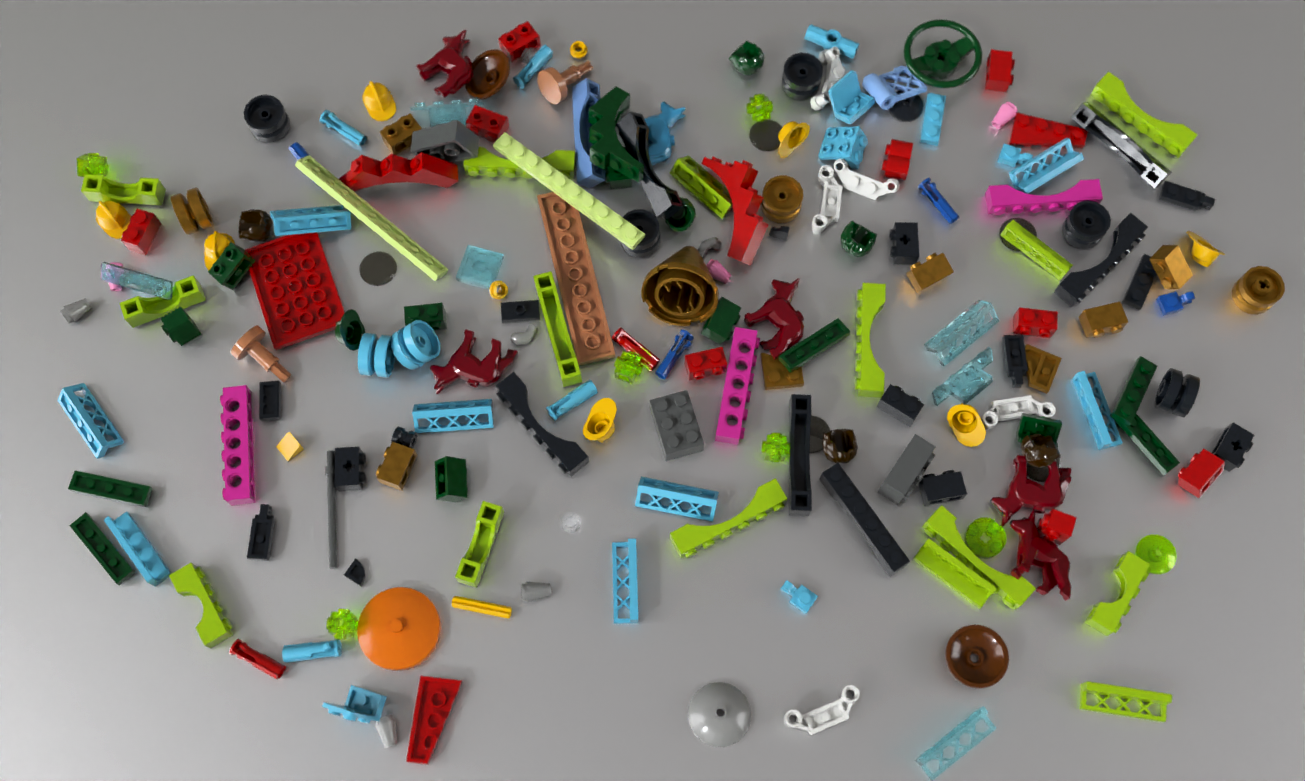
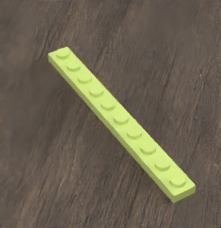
M506 132L493 144L495 150L630 249L634 250L645 238V233Z
M310 155L297 160L295 166L303 174L307 175L430 278L436 281L447 274L448 268Z

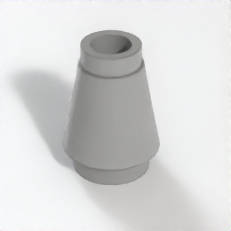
M85 298L63 306L64 309L60 310L67 322L71 323L81 318L92 306Z
M526 582V584H521L522 601L527 600V602L551 596L550 583Z
M392 714L381 717L380 721H376L375 727L385 748L398 744L396 719H393Z

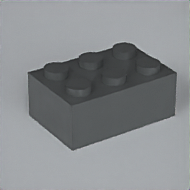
M452 120L448 123L437 124L433 127L414 131L411 152L416 156L423 152L442 160L456 163L478 157L480 137L460 121Z
M687 390L649 400L650 411L666 461L704 450V441Z
M915 434L883 482L878 493L897 505L901 500L905 502L935 457V454L932 452L936 446Z

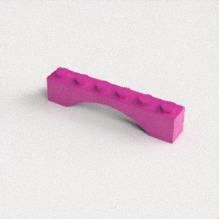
M1099 179L1080 180L1067 191L1047 196L1027 194L1009 185L989 186L985 193L988 214L1002 215L1004 213L1020 214L1022 212L1038 213L1048 210L1056 212L1064 209L1071 211L1079 202L1089 200L1100 204L1103 200Z

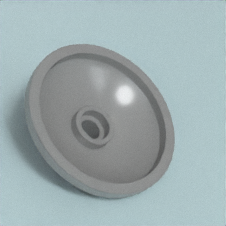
M720 682L711 683L701 688L692 698L688 711L689 724L694 734L702 742L714 747L730 746L738 742L746 734L751 722V708L745 695L735 686ZM722 709L724 716L719 717L716 711Z

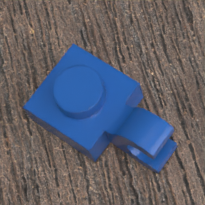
M1176 291L1158 296L1156 300L1163 316L1182 311L1183 305L1192 303L1195 296L1193 291L1178 296Z

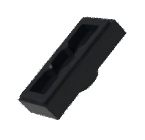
M539 300L501 303L502 323L540 320Z
M280 381L259 382V419L261 421L281 419Z

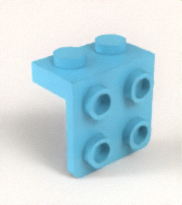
M854 70L847 73L828 92L835 118L850 125L875 104L873 97L861 92L857 73Z
M860 126L828 128L818 157L820 160L845 159L851 169H859L865 147L868 144V138Z
M351 685L344 706L323 702L322 707L328 708V713L340 716L342 713L344 719L356 721L357 719L360 722L370 724L371 720L380 721L387 696Z

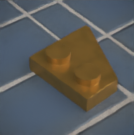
M1026 344L1028 386L1047 394L1062 358Z
M761 353L765 390L804 386L802 366L790 373L778 359L774 361L772 355Z

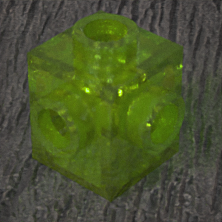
M755 94L754 97H749V103H746L747 114H750L752 120L757 122L765 121V119H771L770 112H773V104L764 94Z
M86 153L77 158V176L108 175L109 165L107 164V157L99 156L98 153Z
M623 351L621 357L618 356L614 367H616L614 371L615 378L630 384L634 383L636 376H640L643 370L641 357L631 351L628 353Z
M781 433L767 435L766 440L762 441L761 452L765 453L764 460L775 463L784 462L786 454H790V443L787 442V436H782Z
M338 609V612L331 611V617L327 618L326 628L334 636V639L346 640L347 637L354 638L355 632L358 629V619L353 613H350L351 610Z

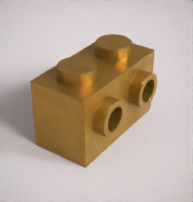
M410 113L402 116L395 123L385 126L380 131V134L392 154L397 155L411 147L413 132L422 128Z
M1162 245L1150 258L1164 289H1180L1193 276L1178 245Z
M935 252L926 257L927 262L921 264L919 261L910 266L911 270L906 275L917 293L954 273L944 253L937 255Z
M1121 302L1085 309L1079 316L1086 338L1091 336L1098 338L1108 332H1112V334L1119 333L1128 323Z
M392 442L391 446L385 450L383 464H380L377 468L376 478L381 484L402 491L416 460V451Z

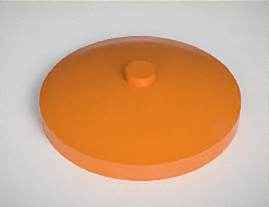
M406 587L391 588L374 596L361 612L357 626L358 641L367 658L379 667L392 671L408 670L423 663L435 650L441 633L440 617L434 604L421 592Z

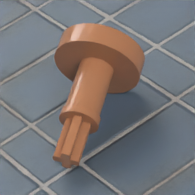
M587 61L577 67L572 65L561 73L552 67H547L538 73L537 82L539 89L550 103L558 104L567 98V86L581 80V76L591 71L593 66L590 65V61Z
M258 325L254 326L236 342L230 353L237 360H241L249 354L264 367V370L267 372L271 371L285 383L292 374L278 363L279 358L275 357L260 344L266 332Z

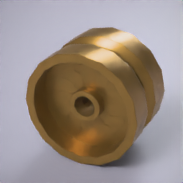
M787 175L771 178L765 184L762 192V197L764 198L761 203V209L764 216L776 223H787L794 220L801 210L803 201V189L800 183Z
M197 187L187 190V199L181 193L171 196L176 216L187 235L197 232V223L203 229L213 226L208 205Z
M1256 266L1249 269L1234 284L1232 298L1236 306L1248 314H1262L1282 298L1285 291L1284 281L1275 270L1265 266Z

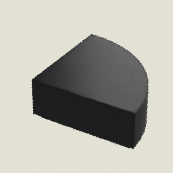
M772 227L769 236L786 241L790 227Z
M355 558L344 576L362 587L365 581V569Z

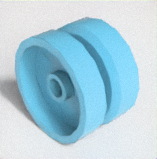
M415 320L392 334L391 348L397 360L404 367L415 370L439 356L440 342L434 330L426 322Z
M363 334L358 350V370L360 375L372 376L376 372L378 377H390L395 362V355L391 348V335H381L378 339L376 334Z

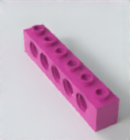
M739 327L734 329L715 441L738 445L739 439L744 437L745 428L741 426L742 420L746 421L748 409L744 408L745 402H750L751 391H748V385L753 384L754 373H751V367L756 366L757 355H754V349H758L760 338L757 337V330ZM747 348L749 352L743 353L740 349ZM743 365L746 367V370H738L737 366ZM740 383L743 387L738 389L734 387V384ZM737 401L740 403V406L734 407L730 403ZM734 419L737 421V424L730 425L727 421Z
M247 385L223 388V395L220 396V402L223 406L221 423L224 425V432H221V440L224 443L222 460L225 462V469L222 470V478L225 481V488L222 491L223 499L231 506L255 503L252 391ZM239 405L236 411H232L235 406ZM240 423L239 428L233 430V427ZM237 442H241L238 448L233 449ZM237 461H241V464L234 468V464ZM242 479L241 484L234 487L235 482Z

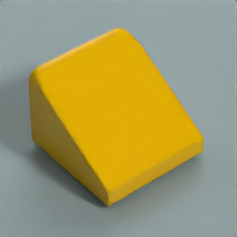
M290 432L276 446L288 462L304 450Z

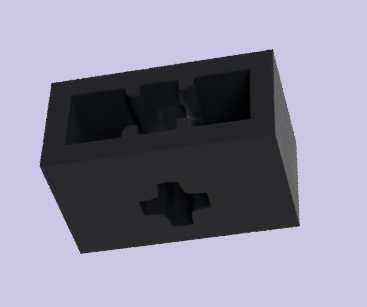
M895 222L893 229H890L889 239L893 241V246L890 248V257H893L894 264L913 265L919 259L918 223Z
M1233 422L1223 431L1212 454L1225 461L1224 469L1228 472L1234 468H1239L1245 460L1243 458L1244 453H1247L1253 446L1251 441L1254 434Z
M359 446L335 448V487L338 491L363 490V484L366 483V474L363 472V465L366 464V455Z

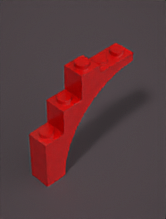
M423 152L411 160L395 154H390L382 161L361 155L351 162V170L339 178L341 182L354 192L375 185L402 182L424 183L449 188L459 181L458 165Z
M712 156L711 159L704 157L701 164L712 169L722 179L732 199L734 230L727 256L751 266L769 225L762 221L763 217L757 215L764 197L757 194L758 190L751 188L758 171L752 168L753 164L744 160L742 163L734 161L733 164L726 162L724 165L721 164L722 160Z

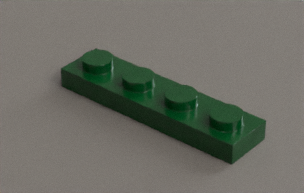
M837 318L779 355L778 360L791 373L849 336L850 330Z
M1142 356L1136 360L1113 410L1112 418L1126 426L1132 424L1157 365Z
M1137 414L1129 426L1114 419L1163 476L1180 464L1177 458Z
M75 470L68 490L147 507L153 488Z
M85 512L69 525L117 585H121L136 572L88 513Z

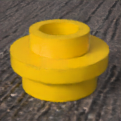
M575 41L570 47V54L574 58H583L588 52L587 46L582 41Z
M494 281L490 285V295L494 299L504 298L508 293L507 285L503 281Z

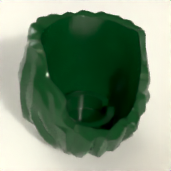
M745 41L732 53L729 60L733 63L736 70L741 74L749 76L763 66L764 54L756 44Z
M680 197L684 207L671 218L665 219V223L673 231L682 232L687 230L696 218L695 208L687 198Z
M851 221L846 225L841 234L842 248L856 257L864 256L872 250L877 234Z

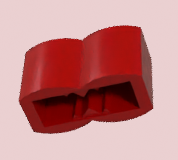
M891 139V143L886 145L884 155H888L887 160H883L881 169L885 171L884 177L906 181L913 143Z

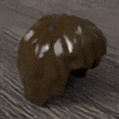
M259 209L242 211L239 220V238L253 242L268 239L273 225L270 215L266 211Z
M836 429L823 433V452L829 461L846 464L856 456L858 445L853 430Z
M1034 434L1025 436L1021 442V452L1032 466L1046 467L1058 458H1061L1060 452L1052 441L1051 436Z

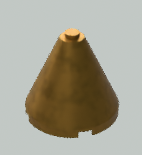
M685 246L646 275L641 289V296L643 302H646L649 306L648 311L656 318L672 325L691 326V322L700 320L702 323L714 314L718 304L719 292L699 251L693 246Z

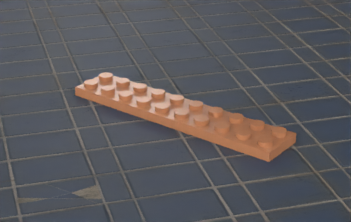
M554 192L537 195L578 365L615 358L616 355L579 211Z

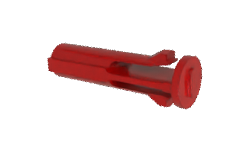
M622 327L613 334L611 339L630 353L632 357L650 372L659 364L660 359L629 335Z
M237 639L229 650V654L237 655L238 659L249 662L275 679H279L286 670V666L252 649L245 642L242 643L240 639Z

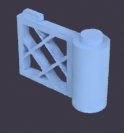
M903 65L879 76L875 73L868 74L862 82V86L883 110H888L898 101L927 91V86L912 75L907 66L904 67ZM907 73V75L910 78L902 77L899 75ZM887 79H891V80H895V82H894V83H890V82H887L886 80H887ZM897 81L908 84L907 86L897 84ZM909 85H917L919 88H912ZM896 89L905 92L898 95L894 90Z

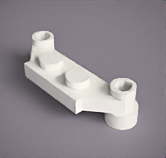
M837 47L826 49L819 54V60L823 65H827L822 94H818L810 100L811 107L816 111L824 108L826 104L831 102L828 93L829 89L842 79L845 74V68L842 67L839 59L840 51Z
M837 159L833 164V169L841 179L843 188L873 200L884 194L895 193L900 187L899 181L895 178H890L883 183L849 170L845 159ZM838 163H842V170L837 168ZM889 183H893L895 188L890 189L888 187Z
M829 165L822 166L818 173L819 183L824 188L820 214L815 215L812 220V230L815 234H821L825 228L834 221L838 222L843 186L836 182L833 177L834 170Z
M1031 395L997 400L992 402V408L983 414L981 420L985 430H989L998 421L1021 418L1022 413L1051 418L1055 414L1056 408L1050 402L1041 404L1035 401Z
M848 685L843 689L841 698L803 715L797 710L788 711L784 718L785 723L791 728L808 731L810 736L848 720V713L853 702L858 700L860 691L856 686ZM847 692H851L853 697L849 698ZM790 716L795 717V723L790 722Z

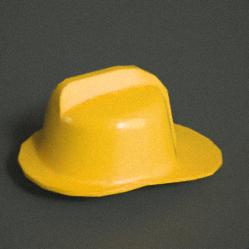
M370 81L362 95L364 105L373 119L377 121L389 120L396 112L395 101L387 87L381 83Z
M790 121L782 127L778 134V140L780 141L778 154L781 158L789 156L806 140L810 132L809 124L805 122L799 124L795 121Z
M99 201V206L96 209L97 223L110 237L122 239V234L130 223L131 215L119 203Z
M214 231L213 234L206 238L204 243V261L208 270L211 269L230 243L235 244L234 239L230 235Z
M1186 232L1194 240L1191 256L1195 262L1204 267H1209L1220 254L1225 255V253L1213 247L1196 233Z
M602 398L593 405L583 427V435L586 439L597 440L603 443L614 434V419L617 412L614 400Z
M963 403L950 408L947 420L957 440L969 447L981 444L985 439L986 430L976 408Z

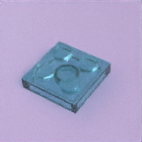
M467 245L456 280L490 289V285L496 281L504 255Z

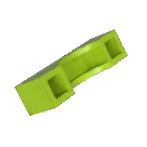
M84 175L81 192L90 202L114 201L125 204L163 206L166 191L159 179L140 178L137 183L125 184L112 181L102 175Z
M193 275L176 281L174 287L161 296L152 298L136 296L119 304L124 319L134 328L168 315V313L175 311L179 307L185 309L206 301L201 284Z
M485 501L482 502L476 518V526L467 553L461 559L455 575L459 583L478 588L504 516V510L501 506Z
M1129 551L1124 553L1113 570L1120 584V593L1117 600L1112 603L1099 602L1094 605L1085 623L1106 636L1113 632L1116 633L1122 624L1119 622L1121 617L1125 616L1131 608V605H1129L1131 599H1135L1140 592L1139 584L1141 581L1144 582L1149 575L1147 570L1150 564Z
M189 563L170 574L169 577L177 593L184 597L197 596L201 600L203 616L195 628L204 646L211 649L233 636L230 631L232 625L227 618L224 619L221 613L224 610L220 602L214 600L212 596L214 590L209 583L206 584L204 580L206 575L200 566L197 567L193 563Z

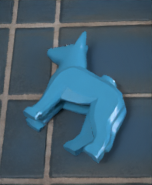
M662 102L660 114L645 118L649 128L648 143L650 146L648 147L651 165L664 162L671 156L672 146H675L674 136L670 135L669 129L677 120L686 116L682 114L686 107L676 109L666 102Z

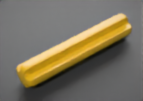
M454 596L452 599V607L503 618H510L512 608L509 606Z

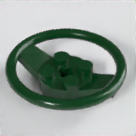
M932 20L917 26L909 34L904 45V59L911 74L923 83L937 88H953L967 83L977 74L982 63V49L976 36L965 26L950 20ZM948 27L965 35V37L953 43L948 40L932 43L925 49L923 56L914 59L911 57V46L914 39L926 29ZM973 50L975 51L973 67L966 75L956 80L940 81L952 76L958 63ZM931 75L934 77H939V80H935L930 77Z

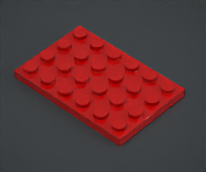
M318 232L286 235L245 249L256 260L249 268V272L275 350L335 330L336 323L341 321L345 311Z

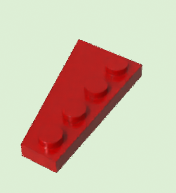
M1017 112L1014 117L1008 145L1014 147L1015 145H1023V147L1042 145V147L1049 148L1065 138H1070L1073 148L1083 149L1088 131L1083 128Z
M420 676L406 762L429 764L462 685V680Z

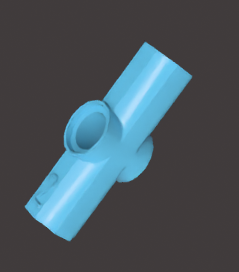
M812 24L809 25L804 38L823 46L824 50L837 47L840 54L852 59L855 57L860 45L857 42L842 37L837 30L827 31Z

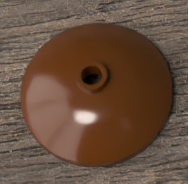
M497 49L488 50L480 54L472 62L473 77L470 82L465 84L468 94L475 99H486L495 95L503 88L510 73V61L505 53Z
M982 625L962 627L950 637L946 646L945 659L948 669L954 678L963 685L978 689L987 688L999 682L1007 671L1009 654L1006 644L995 631ZM971 655H975V656H976V658H977V661H976V662H973V661L971 660V658H970Z

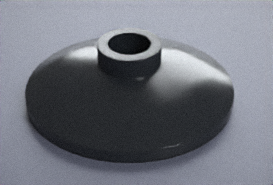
M900 90L896 91L898 95L905 92ZM915 95L896 102L888 110L895 119L909 122L917 119L922 114L924 104L922 98L919 95Z

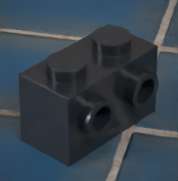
M891 384L877 405L879 409L911 427L924 406L919 398L910 396L901 387Z
M948 470L943 472V475L935 476L933 473L924 475L918 483L924 506L962 500L967 495L961 471L954 472V470Z

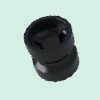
M398 426L393 433L391 443L395 442L413 449L418 434L414 431H405V428Z

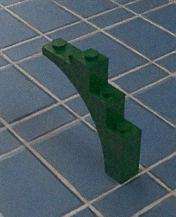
M614 87L589 108V123L592 124L589 128V142L593 144L590 147V162L604 170L610 166L639 183L643 179L644 165L634 159L623 148L616 134V124L630 108V94L618 87Z

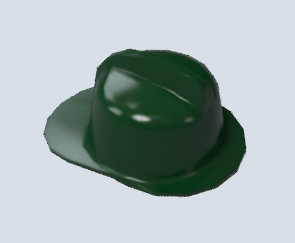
M350 309L344 313L341 321L336 323L335 336L349 350H358L361 338L365 333V328L358 313Z

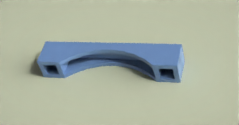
M586 78L572 87L577 183L592 188L606 179L605 170L590 162V147L593 144L589 142V128L592 126L589 123V108L600 100V84Z

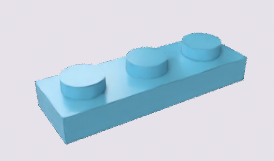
M928 93L920 143L938 146L946 99L945 95Z

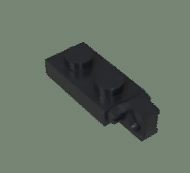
M1168 181L1163 183L1159 197L1162 201L1194 211L1196 209L1201 210L1202 208L1210 210L1215 202L1214 198L1205 196V193Z
M1004 335L1002 340L1006 373L1008 377H1012L1013 388H1021V385L1024 384L1023 377H1026L1028 370L1023 335Z
M261 504L259 515H255V518L252 519L247 559L269 561L275 523L274 515H271L272 506L269 504Z

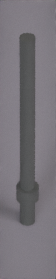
M327 451L325 475L327 476L329 569H336L335 451Z

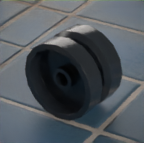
M797 53L789 57L784 64L781 85L784 92L796 100H806L816 95L820 89L823 75L821 61L809 53Z
M260 95L251 99L246 104L244 119L255 138L262 142L270 143L282 139L288 133L290 119L279 99L271 95Z
M1089 200L1079 202L1072 208L1063 222L1062 232L1064 238L1076 248H1093L1101 241L1110 228L1111 218L1109 212L1103 205Z
M644 209L627 212L623 218L645 233V238L634 250L620 241L623 250L636 258L652 255L661 243L660 226L656 216Z
M1170 368L1164 375L1157 390L1155 408L1163 411H1168L1171 408L1172 414L1185 417L1196 400L1200 387V378L1190 374L1183 377L1182 371Z

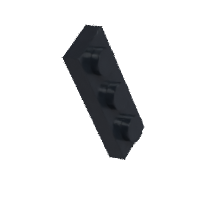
M1146 254L1142 256L1122 303L1138 310L1143 307L1157 274L1150 261L1151 256Z

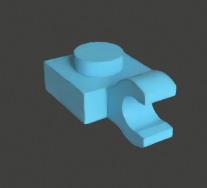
M1004 143L997 162L1015 167L1016 163L1022 165L1032 159L1033 155L1029 153L1021 154L1020 148Z
M788 580L781 587V590L792 597L789 602L805 614L818 597L802 584L797 589Z

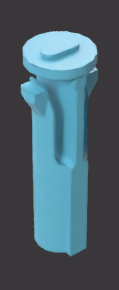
M543 45L529 60L528 64L513 77L514 83L524 89L529 80L553 56L552 50L547 45Z
M325 110L321 114L319 121L322 124L326 123V127L333 128L357 145L363 146L367 141L368 136L337 118L333 112Z
M588 380L559 401L546 407L549 416L556 421L569 410L597 394V388L591 380Z
M339 639L326 642L285 645L282 649L284 663L325 657H340L342 654V645Z

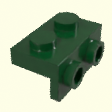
M1022 413L1016 432L1017 440L1021 443L1025 436L1041 434L1042 436H1051L1052 441L1058 448L1057 440L1062 427V421Z

